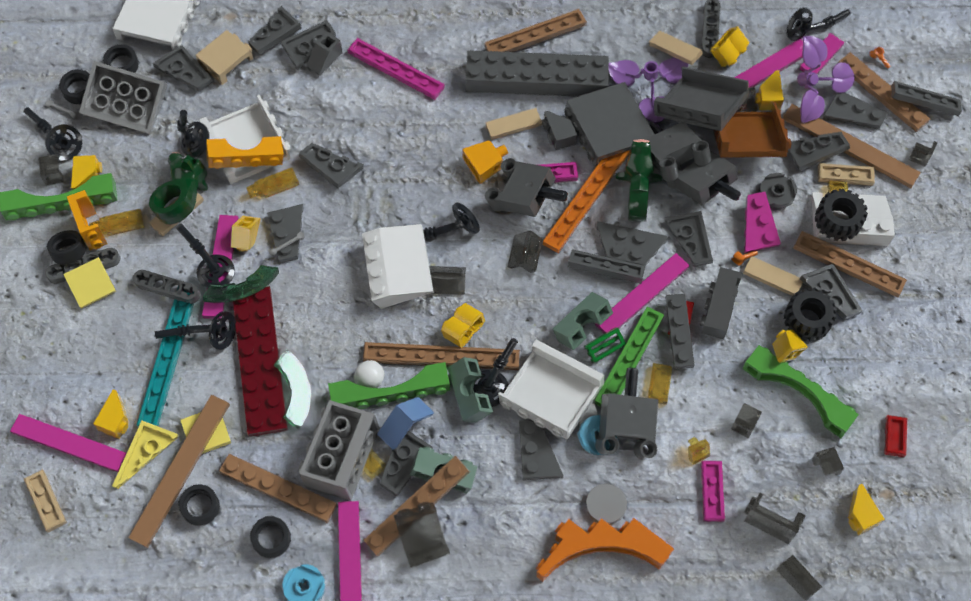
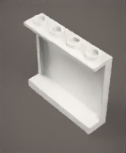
M126 0L112 28L118 40L123 41L125 36H131L170 45L172 50L181 45L182 36L187 32L188 23L193 18L196 5H199L200 0Z
M257 95L259 102L212 122H208L206 117L199 119L208 128L209 139H226L231 146L241 150L256 147L261 142L262 137L281 136L284 154L283 162L291 159L289 154L291 147L288 141L284 142V134L281 128H277L275 125L277 124L275 116L269 114V105L266 100H262L260 95ZM273 166L226 167L222 169L231 185Z
M536 339L532 345V353L504 393H498L499 401L505 409L516 411L524 419L529 418L538 427L549 429L556 437L568 439L604 385V374Z

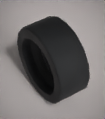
M117 44L106 50L103 55L104 64L111 66L115 58L128 56L131 57V61L126 66L120 67V69L136 73L139 61L132 47L125 44Z
M74 69L68 71L60 79V91L69 103L82 104L86 88L78 93H70L68 88L76 81L88 82L90 74L87 71Z
M74 230L59 232L52 236L47 243V250L51 259L61 265L76 262L82 258L87 249L81 234ZM74 244L69 249L59 251V249L66 245Z
M203 484L192 485L185 489L178 502L179 511L183 518L190 524L197 526L206 525L213 521L220 509L219 499L214 490ZM197 494H206L211 500L210 509L202 516H193L187 510L188 501Z
M266 516L259 519L253 525L250 532V541L260 556L276 558L288 549L291 542V533L281 518ZM267 526H277L283 533L281 543L273 549L261 546L258 539L260 531Z

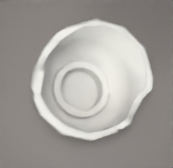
M373 360L360 363L354 373L355 384L370 388L378 387L384 380L385 372L383 367Z

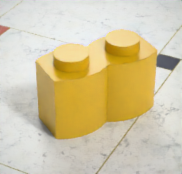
M736 26L729 28L710 51L722 67L732 66L737 62L738 56L747 50L746 47L750 42L740 28Z
M464 303L455 310L453 317L443 323L441 329L443 337L462 348L469 342L473 334L483 326L485 322L484 315L479 310Z

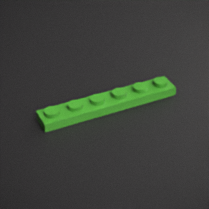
M648 306L646 307L594 402L596 405L601 407L603 394L622 395L625 389L626 369L637 367L663 320L664 314Z

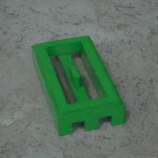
M615 327L584 345V348L587 350L588 356L591 357V362L596 363L625 346L626 342L619 328ZM616 333V336H614L613 338H611V339H609L608 341L602 343L601 345L597 346L596 348L591 349V347L597 345L598 343L602 342L603 340L609 338L610 336H612V335H614V334ZM617 340L620 341L619 343H617L616 345L612 346L611 348L605 350L604 352L600 353L599 355H597V356L594 355L596 352H598V351H600L601 349L607 347L608 345L612 344L613 342H615V341H617Z

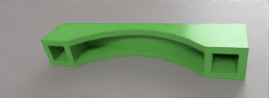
M108 173L92 176L78 188L59 195L37 196L25 193L19 189L0 192V212L6 220H17L18 218L35 217L40 214H53L63 210L70 211L71 207L67 196L83 190L86 191L93 205L109 204L118 201L116 182L112 174Z
M759 345L744 364L743 370L757 380L779 382L803 394L817 409L824 427L839 438L844 436L859 415L855 412L854 408L843 404L834 394L823 390L818 383L810 381L801 371L793 369L787 362L779 363L776 356L768 348Z
M445 362L426 365L410 380L392 387L370 388L355 384L349 380L328 383L331 401L361 410L371 405L384 406L388 402H404L409 398L415 397L421 399L427 397V395H443L450 391Z

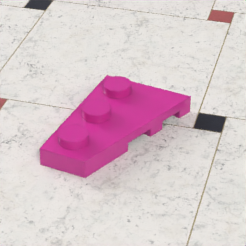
M766 192L747 195L744 254L779 246L781 242Z

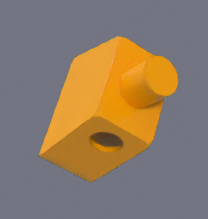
M489 140L462 149V159L479 184H482L501 170L502 157L508 154L504 144L495 148Z

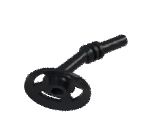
M806 7L800 8L792 15L786 29L787 37L791 41H798L807 32L822 28L828 29L834 26L836 22L851 15V11L846 9L834 16L831 15L823 19L822 22L812 24L813 15L811 10ZM808 13V18L803 17V14ZM797 33L801 34L799 37H794Z
M29 107L24 109L23 112L37 124L36 126L43 133H47L45 146L52 157L57 160L66 161L73 159V156L79 154L83 141L81 134L76 128L67 124H60L52 128L49 122L41 119ZM67 129L71 130L75 134V139L69 132H67ZM72 144L76 145L75 149L70 154H66V150H68L72 146ZM51 145L56 151L60 152L59 155L52 151Z
M181 110L180 118L177 122V130L182 134L180 140L181 149L185 155L195 158L206 150V139H209V131L206 125L201 122L189 124L187 111ZM200 129L203 133V140H200V135L198 133Z
M457 202L452 206L456 219L454 223L437 228L433 226V228L429 227L427 229L426 227L423 232L426 239L429 237L433 238V236L437 237V235L463 228L471 234H477L480 231V226L474 214L465 205Z
M182 223L179 224L176 229L188 241L189 247L203 259L197 267L199 282L208 289H220L227 286L235 275L233 262L224 255H209L204 249L205 246L199 242L200 240L195 239ZM218 259H222V260L226 261L229 266H226L224 262H222L221 260H218ZM224 272H227V277L221 282H219L218 278H220L224 274ZM202 275H205V277H206L207 279L211 280L212 283L207 282L206 280H204L203 277H202Z
M222 311L213 318L210 325L189 326V324H186V326L182 325V327L179 325L177 328L155 331L156 339L172 336L181 337L182 335L186 336V334L190 336L191 333L209 332L211 345L215 349L223 350L232 343L235 337L236 320L232 313ZM227 320L229 321V331H227L225 323ZM224 338H226L222 343L218 344V341H222Z
M511 338L502 354L498 355L493 363V369L481 371V375L485 376L479 380L478 384H474V393L480 390L482 394H487L491 407L500 404L499 398L495 400L493 398L501 390L504 393L509 386L507 379L500 371L504 370V367L509 362V356L518 344L515 338ZM499 377L503 383H498L496 378Z

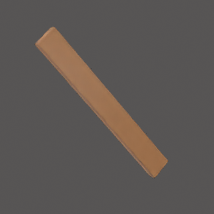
M791 104L783 116L784 121L814 137L822 134L842 132L850 144V149L844 151V153L870 167H874L875 170L910 189L921 173L820 118L801 123V108L794 104Z
M365 342L363 362L373 360L382 364L422 366L445 362L446 367H449L463 357L477 359L481 369H493V363L498 355L502 354L504 349ZM513 350L504 370H519L520 350Z
M211 394L128 537L129 539L147 548L149 547L230 406L228 402Z

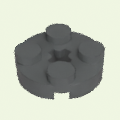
M769 174L760 185L759 193L766 192L770 208L788 207L795 199L797 194L796 183L793 179L784 177L785 174ZM775 188L782 190L780 194L776 193Z

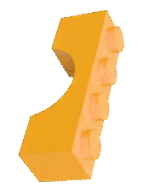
M281 136L262 137L261 142L256 147L248 150L237 149L231 146L226 139H206L208 168L283 165L284 154Z

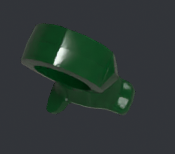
M638 139L633 140L625 172L617 173L616 179L630 182L628 221L646 222L649 182L662 181V176L654 173L650 141Z
M178 152L171 153L168 157L171 181L157 187L149 198V207L152 212L165 224L179 223L187 218L194 210L197 188L202 191H207L208 185L204 180L208 175L205 165L199 159H194L189 155L182 156ZM179 196L175 203L165 207L171 199Z

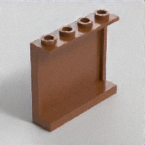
M773 102L772 112H736L722 131L713 129L720 158L787 157V152L791 149V139L788 138V130L784 127V119L781 118V110L778 109L776 102Z

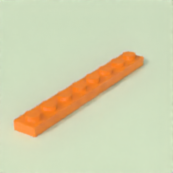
M631 150L604 158L599 162L543 240L544 246L559 254Z

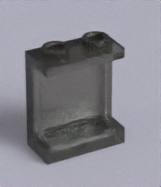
M759 492L756 498L752 496L743 512L746 514L744 522L790 544L797 535L806 515L797 512L790 521L759 505L763 496L762 493Z
M423 502L414 509H403L396 515H393L410 568L450 554L433 502Z

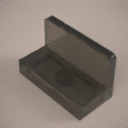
M531 230L516 234L507 267L512 269L521 266L530 273L536 272L543 239Z
M429 266L434 292L431 294H465L466 267Z
M794 555L782 562L776 569L804 601H807L822 588L819 582Z

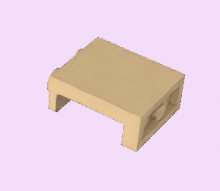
M228 30L224 31L196 54L197 61L201 67L222 85L228 81L227 73L247 58L249 61L253 59L251 47L247 43L241 42L236 34H232Z

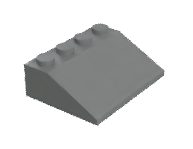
M94 61L79 113L151 134L168 84Z

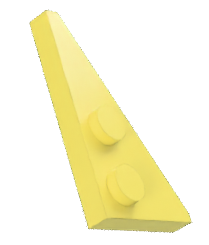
M141 421L112 486L119 489L173 443L179 435Z

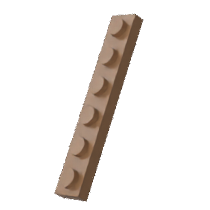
M580 9L484 42V47L486 51L515 52L584 27L587 21Z
M851 52L838 62L847 63L854 73V80L915 132H918L929 122L930 118L912 103L892 98L891 85Z
M801 231L793 249L827 265L834 264L836 269L897 298L900 296L907 279L804 231Z
M228 454L219 470L221 474L326 523L329 522L337 507V503L231 454Z
M454 456L364 539L365 543L376 556L381 555L468 475L470 471L458 457Z

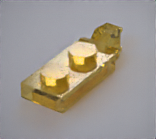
M291 167L259 179L254 184L246 187L250 199L256 196L267 198L299 186V181Z
M141 209L104 216L97 221L89 223L90 226L98 224L102 233L108 236L145 227Z

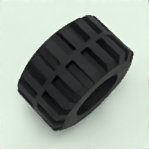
M835 189L831 193L825 194L820 201L814 218L815 222H817L816 227L821 229L820 233L822 235L825 233L828 239L832 237L834 241L839 239L846 241L847 238L851 240L854 236L858 235L866 221L868 212H866L867 205H863L865 201L863 198L859 199L857 193L852 194L851 190L846 192L844 189H839V191ZM832 211H841L845 213L849 217V219H840L837 216H835Z
M806 288L802 292H796L791 297L784 313V319H786L784 322L785 326H789L788 330H794L803 341L809 339V342H811L815 338L820 340L822 336L825 337L837 316L835 314L837 308L833 307L834 301L829 300L830 296L828 294H822L823 291H815V288H811L810 291ZM809 309L814 311L818 315L819 320L812 321L805 318L801 310Z

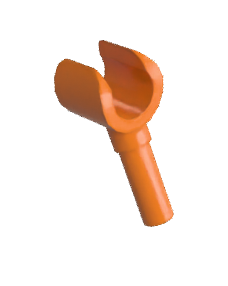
M876 47L870 51L871 58H879L887 69L891 67L883 56L884 49L882 47Z
M755 250L742 255L737 251L731 260L740 266L746 259L758 255V252Z

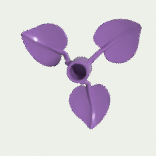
M814 36L803 37L802 57L804 64L810 69L801 72L797 77L798 84L804 86L805 89H809L804 93L801 101V123L818 119L824 112V99L822 96H817L818 91L811 86H815L818 81H832L833 91L843 93L848 91L854 83V73L847 63H837L832 69V77H818L816 73L812 72L821 66V62L826 60L828 55L826 44Z
M677 58L667 59L661 62L659 66L654 61H648L639 73L637 63L631 60H621L609 63V74L615 83L625 82L627 86H632L635 78L638 79L644 74V78L651 82V98L643 99L639 104V108L647 120L659 123L665 118L655 116L654 100L656 98L654 97V80L657 79L659 74L661 78H666L669 83H677L682 78V67L688 68L689 64Z

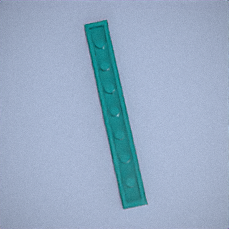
M174 299L165 330L177 328L179 325L180 327L182 325L186 326L189 323L194 303L190 304ZM185 336L162 338L136 424L137 427H139L141 421L159 426Z

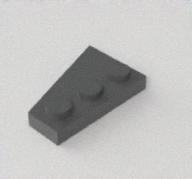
M843 92L836 94L823 119H836L840 123L852 122L858 126L879 130L888 112Z
M842 132L822 134L815 138L807 139V137H802L800 140L791 141V149L788 150V153L799 171H802L849 150L850 144Z
M519 420L523 480L563 478L564 475L543 428L538 427L532 420Z

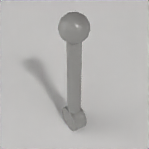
M51 100L45 102L48 108H56L69 114L72 118L78 116L77 112H71L55 105Z
M299 232L295 238L275 249H270L269 254L274 256L279 250L293 242L303 240L305 238L304 233Z

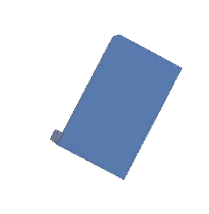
M419 397L395 406L377 435L394 450L403 440L413 423L431 417L434 412Z

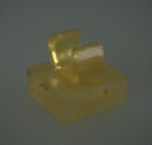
M696 437L688 440L690 444L688 446V455L693 465L710 456V444L706 439L698 441Z

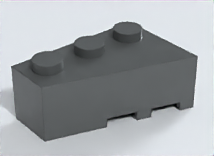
M720 267L715 282L711 281L708 292L712 294L711 298L706 299L704 309H707V313L702 315L700 326H703L702 334L720 339L725 338L743 273Z

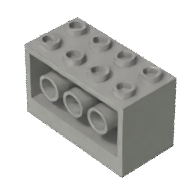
M329 400L327 406H324L322 409V419L320 424L315 426L313 441L306 448L307 455L305 460L301 461L298 472L307 488L352 501L380 427L375 413Z

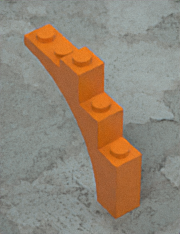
M601 518L598 523L594 521L587 532L568 519L566 523L561 522L556 528L555 540L560 544L555 543L549 551L551 555L548 559H542L537 565L536 577L543 582L555 569L567 561L595 552H617L632 555L660 570L672 554L674 548L635 518L630 523L626 521L619 531Z

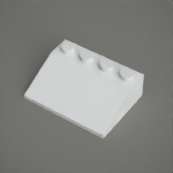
M811 193L813 236L827 243L890 245L895 233L894 221L886 196L858 194V198H863L865 201L863 205H867L866 212H868L865 223L858 235L854 236L853 239L847 238L846 241L841 239L834 241V238L828 239L825 233L823 235L820 233L821 229H817V222L814 219L820 201L826 193ZM832 211L834 215L840 219H849V217L841 211Z
M421 224L377 228L362 233L371 300L380 309L434 293L423 226Z

